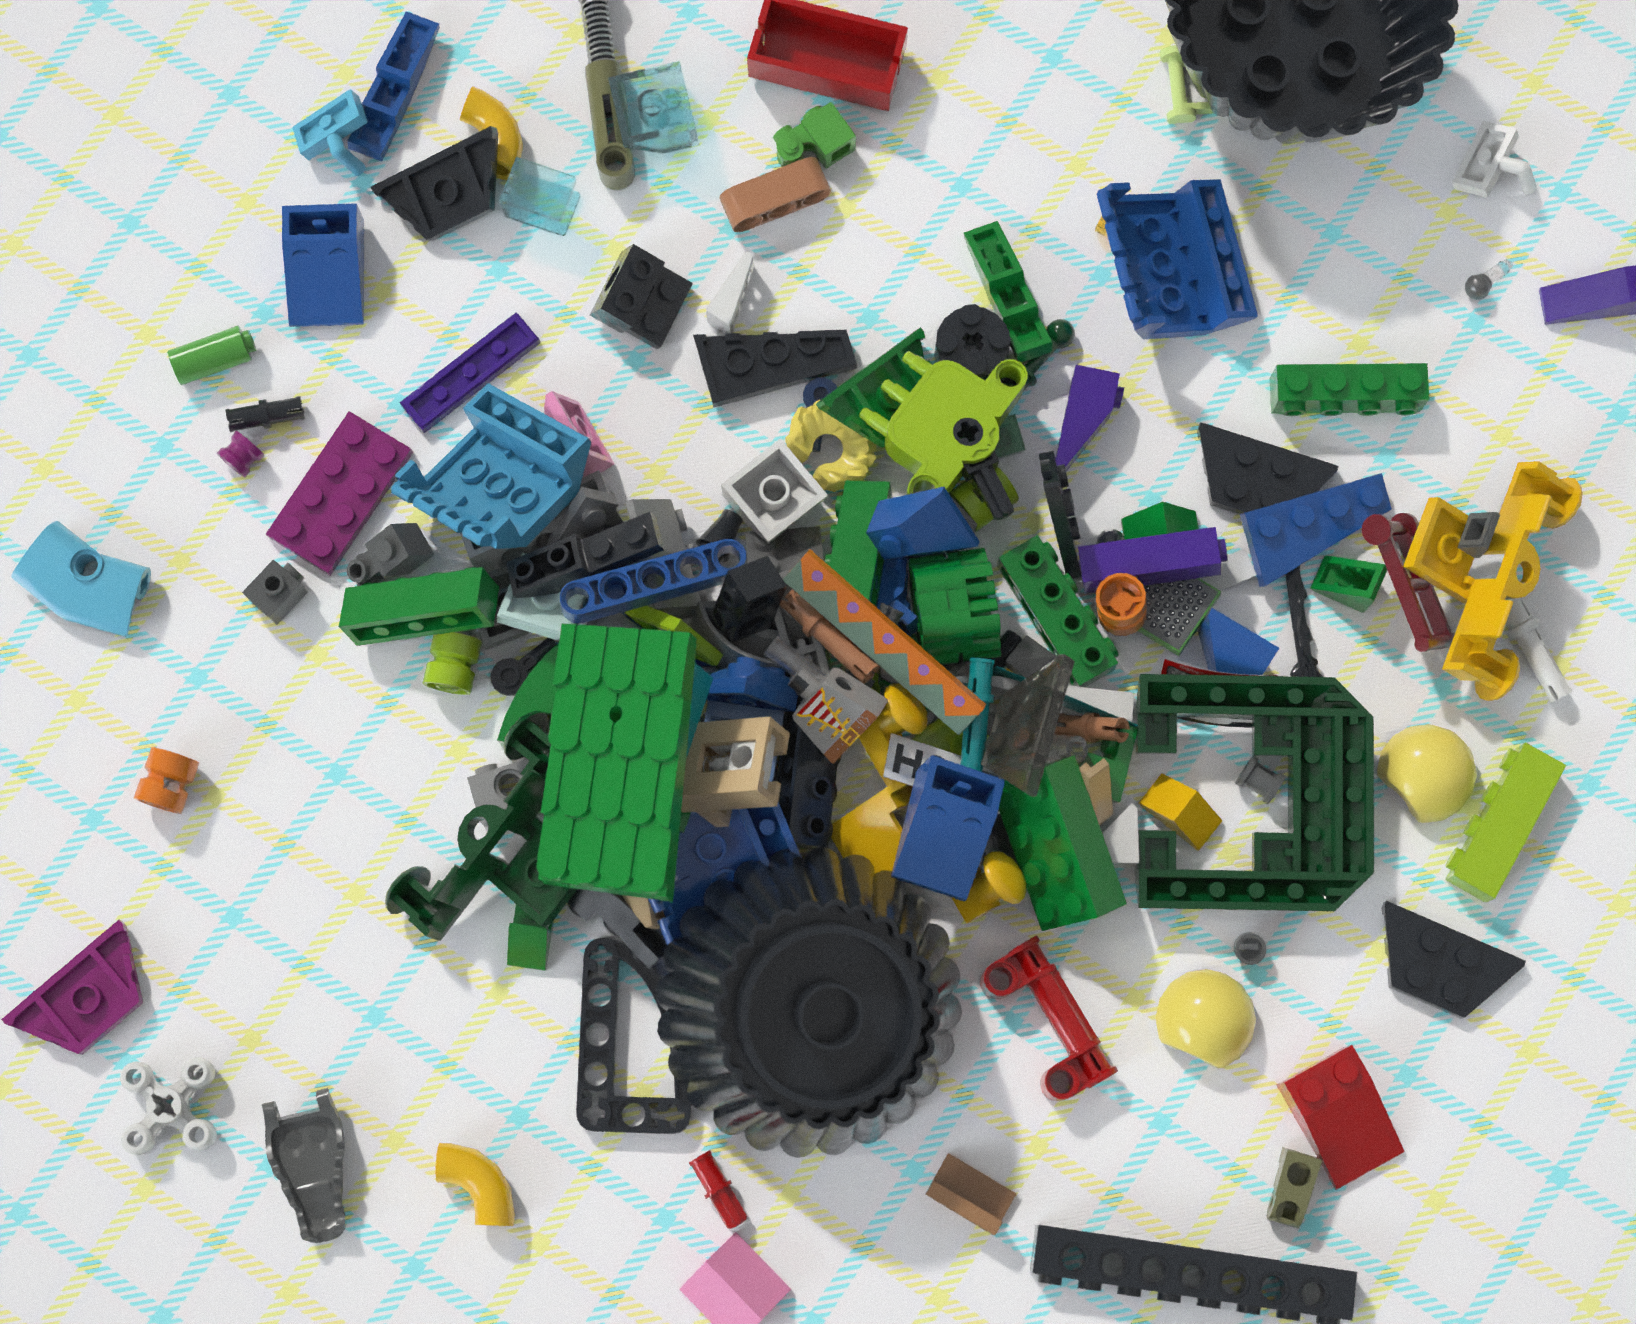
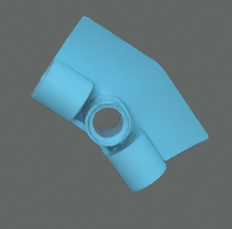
M54 521L31 544L14 569L11 577L59 617L70 622L127 637L135 600L144 598L151 580V569L100 554L61 522ZM97 561L96 571L92 575L84 576L85 566L89 562Z

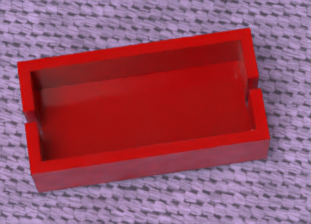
M800 0L763 1L757 22L758 29H755L747 56L748 77L889 112L897 84V75L900 73L907 47L908 27Z

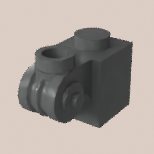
M417 523L390 524L365 544L367 548L365 553L357 555L356 559L349 562L347 576L351 581L357 582V586H361L364 583H380L385 581L384 576L409 575L435 554Z

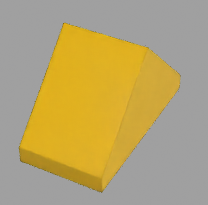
M1163 773L1160 774L1138 802V805L1170 830L1176 831L1179 837L1197 851L1203 847L1223 821L1198 791Z

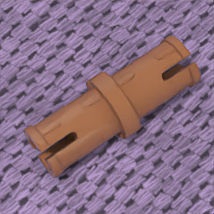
M1087 712L1082 716L1059 713L1053 721L1066 724V727L1053 726V732L1058 738H1081L1082 741L1087 743H1096L1099 740L1121 743L1126 741L1129 733L1116 731V729H1129V723L1124 717H1100L1099 714Z

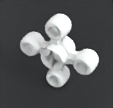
M201 1057L189 1059L182 1067L179 1080L169 1086L159 1084L154 1078L151 1067L144 1062L134 1061L123 1067L120 1073L121 1085L127 1091L143 1096L146 1100L147 1114L140 1122L129 1125L123 1131L121 1144L126 1152L132 1155L148 1153L155 1145L157 1133L168 1126L179 1129L184 1143L192 1150L203 1151L213 1146L217 1136L216 1128L211 1122L198 1119L190 1111V1098L192 1094L198 1089L209 1086L214 1080L215 1069L209 1060ZM201 1066L203 1075L200 1079L196 1080L194 1078V1070ZM136 1071H140L141 1080L135 1084L133 1082V1075ZM161 1097L173 1100L171 1106L176 1115L163 1113L166 1106L162 1103ZM199 1128H202L204 1130V1138L198 1142L195 1138V1133ZM140 1132L143 1140L139 1146H136L134 1137Z

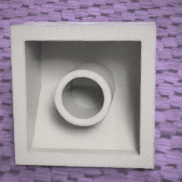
M781 438L721 484L722 496L743 519L744 523L768 544L828 498V494Z

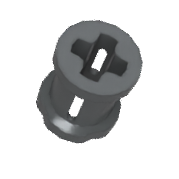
M1252 756L1238 776L1235 784L1247 786L1261 795L1263 802L1268 804L1283 784L1286 775L1282 773L1277 775L1258 763V757Z

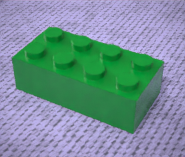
M1075 755L1003 778L1005 782L999 804V812L1018 866L1026 880V888L1041 931L1095 919L1127 904Z

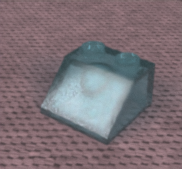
M680 61L608 77L624 148L665 154L699 146Z

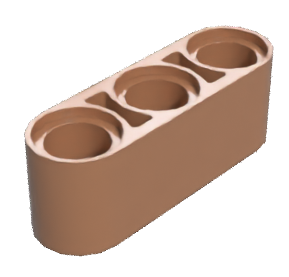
M807 157L734 185L723 191L719 199L734 232H744L819 203L826 199L832 191L817 157Z

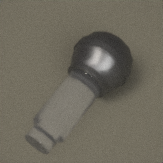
M1509 259L1499 261L1485 273L1470 276L1465 283L1466 294L1474 300L1484 299L1490 292L1492 285L1507 275L1509 270L1513 268L1512 261Z

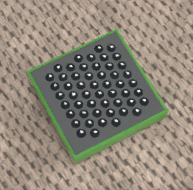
M1200 578L1146 585L1144 589L1146 592L1147 615L1143 626L1138 632L1180 657L1210 610L1220 598L1221 591Z

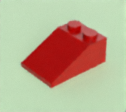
M1353 1045L1337 1050L1276 1084L1315 1155L1322 1160L1321 1165L1335 1190L1405 1152L1376 1086Z

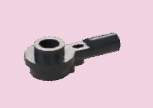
M547 637L520 660L507 658L497 662L492 668L490 675L494 689L501 695L515 696L529 675L528 672L557 645L556 642Z

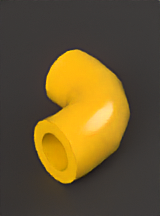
M472 86L459 120L470 124L479 131L490 126L497 128L496 178L513 180L520 168L523 151V141L518 122L504 103L487 92Z
M439 1143L435 1166L436 1182L458 1185L469 1193L474 1202V1225L514 1226L515 1213L512 1191L499 1166L477 1149L453 1143Z

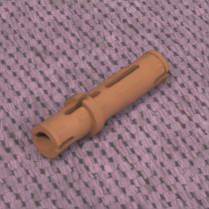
M793 589L785 595L784 598L788 601L782 600L780 607L785 609L803 627L802 632L807 637L813 636L863 684L874 677L875 674L872 671L876 673L880 668L877 663L873 662L856 644Z

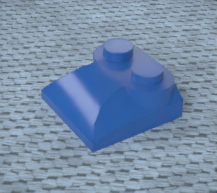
M738 657L737 663L728 664V669H722L709 674L713 677V681L706 701L712 700L782 712H795L798 696L788 686L791 678L785 676V670L776 667H760V661L757 659Z

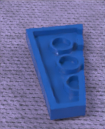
M1382 473L1239 514L1257 574L1259 587L1267 586L1361 529L1367 517L1375 514L1384 515L1392 510Z

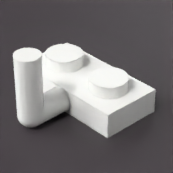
M1482 121L1452 180L1454 189L1488 198L1501 172L1504 171L1518 176L1522 191L1525 194L1534 193L1537 189V184L1530 164L1526 161L1509 157L1519 138L1517 128Z

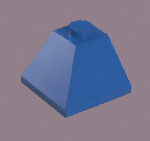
M945 487L878 501L866 534L884 560H908V558L944 554L978 547L980 542Z
M1214 608L1210 610L1197 630L1207 669L1211 671L1263 675L1279 650V647Z

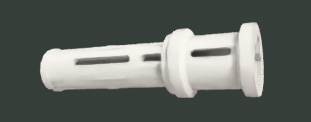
M1522 597L1505 599L1514 602L1506 622L1508 628L1506 634L1512 641L1516 639L1547 694L1549 702L1552 703L1573 692L1537 630L1540 627L1538 618L1532 617Z

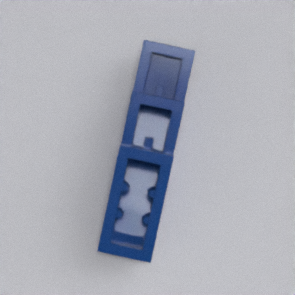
M408 11L404 13L376 66L377 76L362 102L368 123L351 133L347 140L348 149L381 162L383 161L422 76L440 28L439 23Z

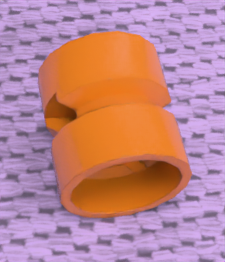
M1116 573L1107 576L1096 590L1097 616L1101 626L1107 632L1115 636H1127L1137 632L1146 620L1147 603L1144 586L1136 577L1128 573Z
M151 747L144 766L148 775L147 777L140 778L133 799L165 811L182 814L189 795L184 788L187 784L193 783L200 763L171 751ZM164 780L169 781V783L165 788H163Z

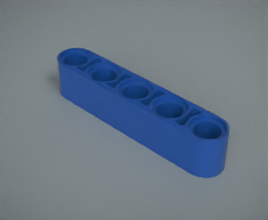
M724 539L577 579L567 583L562 588L560 593L561 610L564 617L570 622L576 624L585 623L723 585L727 571L733 568H726L720 565L718 562L719 557L727 553L735 555L739 560V563L733 567L736 568L746 564V550L738 541ZM687 564H695L701 568L702 573L696 578H687L682 575L680 570ZM650 574H657L664 579V583L657 589H651L643 584V579ZM613 584L622 585L627 590L626 594L620 599L609 598L605 591ZM574 595H584L589 600L588 604L580 610L572 609L567 605L568 600Z

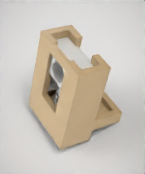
M771 717L699 722L686 759L681 812H697L715 827H727L730 824L732 809L776 807L781 784L778 781L769 782L773 756L786 755L790 733Z

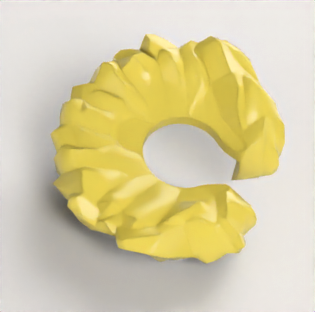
M818 401L807 408L799 407L791 419L790 432L785 437V442L801 463L808 460L814 442L822 435L829 434L837 437L843 447L842 455L837 461L822 464L814 471L813 478L823 490L833 492L841 489L844 490L845 480L863 481L866 478V474L869 473V467L876 460V455L873 453L877 449L876 444H873V442L820 410L816 406Z

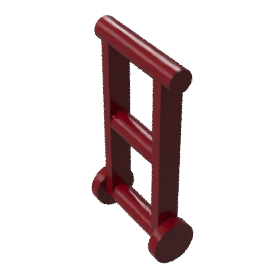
M1398 513L1391 520L1382 514L1371 515L1363 522L1362 535L1369 544L1378 545L1414 636L1416 650L1426 652L1449 648L1455 634L1450 629L1434 586L1409 571L1411 578H1409L1395 541L1398 543L1403 558L1406 560L1419 525L1417 518L1410 513ZM1415 593H1418L1419 598L1421 600V603L1423 605V608L1425 610V613L1427 615L1434 635L1431 634V631L1429 629V626L1427 624V621L1425 619V616L1423 614V611L1421 609V606Z

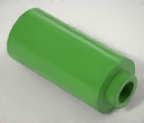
M237 325L167 350L175 376L182 386L252 360L251 352L257 351L250 331L245 330L242 332L240 326Z

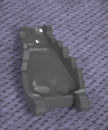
M328 1088L316 1091V1100L319 1108L280 1117L275 1101L261 1104L265 1120L267 1160L274 1176L281 1183L282 1191L289 1205L295 1210L301 1238L311 1243L333 1240L341 1236L345 1230V1212L342 1203L345 1141L342 1121Z

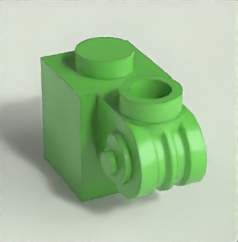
M832 102L823 107L820 105L813 107L803 116L801 124L794 128L786 125L773 135V140L777 145V160L782 167L804 159V152L812 151L824 168L827 169L856 150V135Z

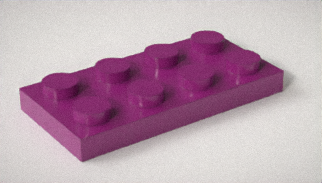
M348 411L265 535L331 576L396 480L395 474L412 456V449Z

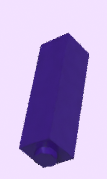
M1216 527L1078 546L1084 594L1096 593L1100 583L1107 576L1116 573H1128L1136 577L1143 586L1221 575V562L1228 561L1225 538H1217Z

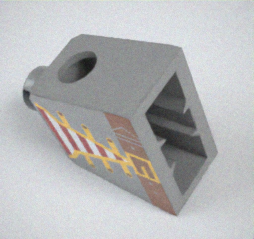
M802 667L788 683V686L803 698V701L792 715L794 721L833 764L878 718L888 702L881 694L835 667L821 681L817 680Z

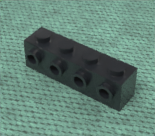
M797 694L798 698L796 709L803 701V698L799 694ZM784 712L783 728L790 735L786 755H780L778 761L776 781L781 784L778 803L798 849L809 851L819 847L828 848V843L833 833L831 818L833 803L837 797V767L842 755L834 764L831 763L794 721L792 716L794 712Z

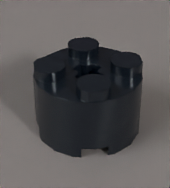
M976 304L964 305L945 317L938 328L934 352L935 361H954L985 381L1001 361L1008 359L1011 342L1010 332L1006 324L996 313L984 307H979ZM967 345H974L978 347V350L973 348L967 351L965 348Z

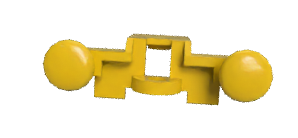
M1540 461L1517 463L1499 512L1501 515L1489 548L1483 554H1505L1496 579H1474L1468 576L1474 558L1460 550L1458 544L1469 516L1440 497L1428 498L1403 565L1407 570L1466 604L1442 670L1459 680L1475 681L1476 694L1480 699L1486 701H1494L1504 697L1512 690L1519 678L1520 662L1513 650L1505 648L1495 651L1493 648L1497 638L1502 636L1514 603L1511 600L1505 599L1527 596L1534 590L1539 580L1541 570L1540 559L1535 547L1527 540L1529 533L1540 532L1541 526L1554 529L1565 525L1576 515L1582 503V486L1578 481L1570 477L1559 479L1556 477L1557 472ZM1519 564L1522 566L1523 569V577L1521 581L1518 580L1516 575V570Z
M893 683L886 687L884 697L888 702L878 718L859 737L887 787L832 824L833 833L831 838L843 859L853 854L862 855L870 860L874 866L875 873L893 870L902 833V827L894 812L908 806L913 788L911 785L883 777L891 733L902 737L904 731L911 734H921L926 729L928 722L924 704L900 683ZM993 851L984 857V872L982 873L980 867H978L965 902L952 898L966 924L1000 906L1001 903L999 901L1002 899L1011 904H1019L1025 898L1026 880L1022 870L1005 853Z

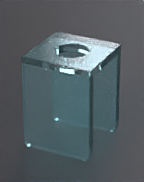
M516 157L499 199L504 216L560 236H565L580 199V193L574 190L577 182L576 177Z

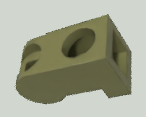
M1282 1147L1266 1218L1267 1220L1299 1229L1305 1217L1322 1160Z

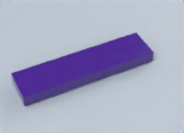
M515 312L399 403L420 430L426 433L541 343L540 339L521 316Z

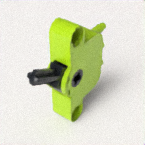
M910 351L906 352L902 358L903 362L920 374L922 378L911 392L889 379L882 383L881 389L888 393L889 397L901 404L890 421L868 408H863L859 414L860 418L867 425L885 436L887 454L896 463L914 474L908 484L906 495L945 487L950 494L963 476L966 482L974 479L995 520L1008 518L1014 513V507L995 472L999 464L995 451L999 441V427L1023 394L1028 379V372L1025 366L1014 359L1001 361L984 381L954 361L942 360L932 365L919 355H915ZM1010 378L1014 380L1017 385L1013 387H1008L1004 385L1000 381V379Z

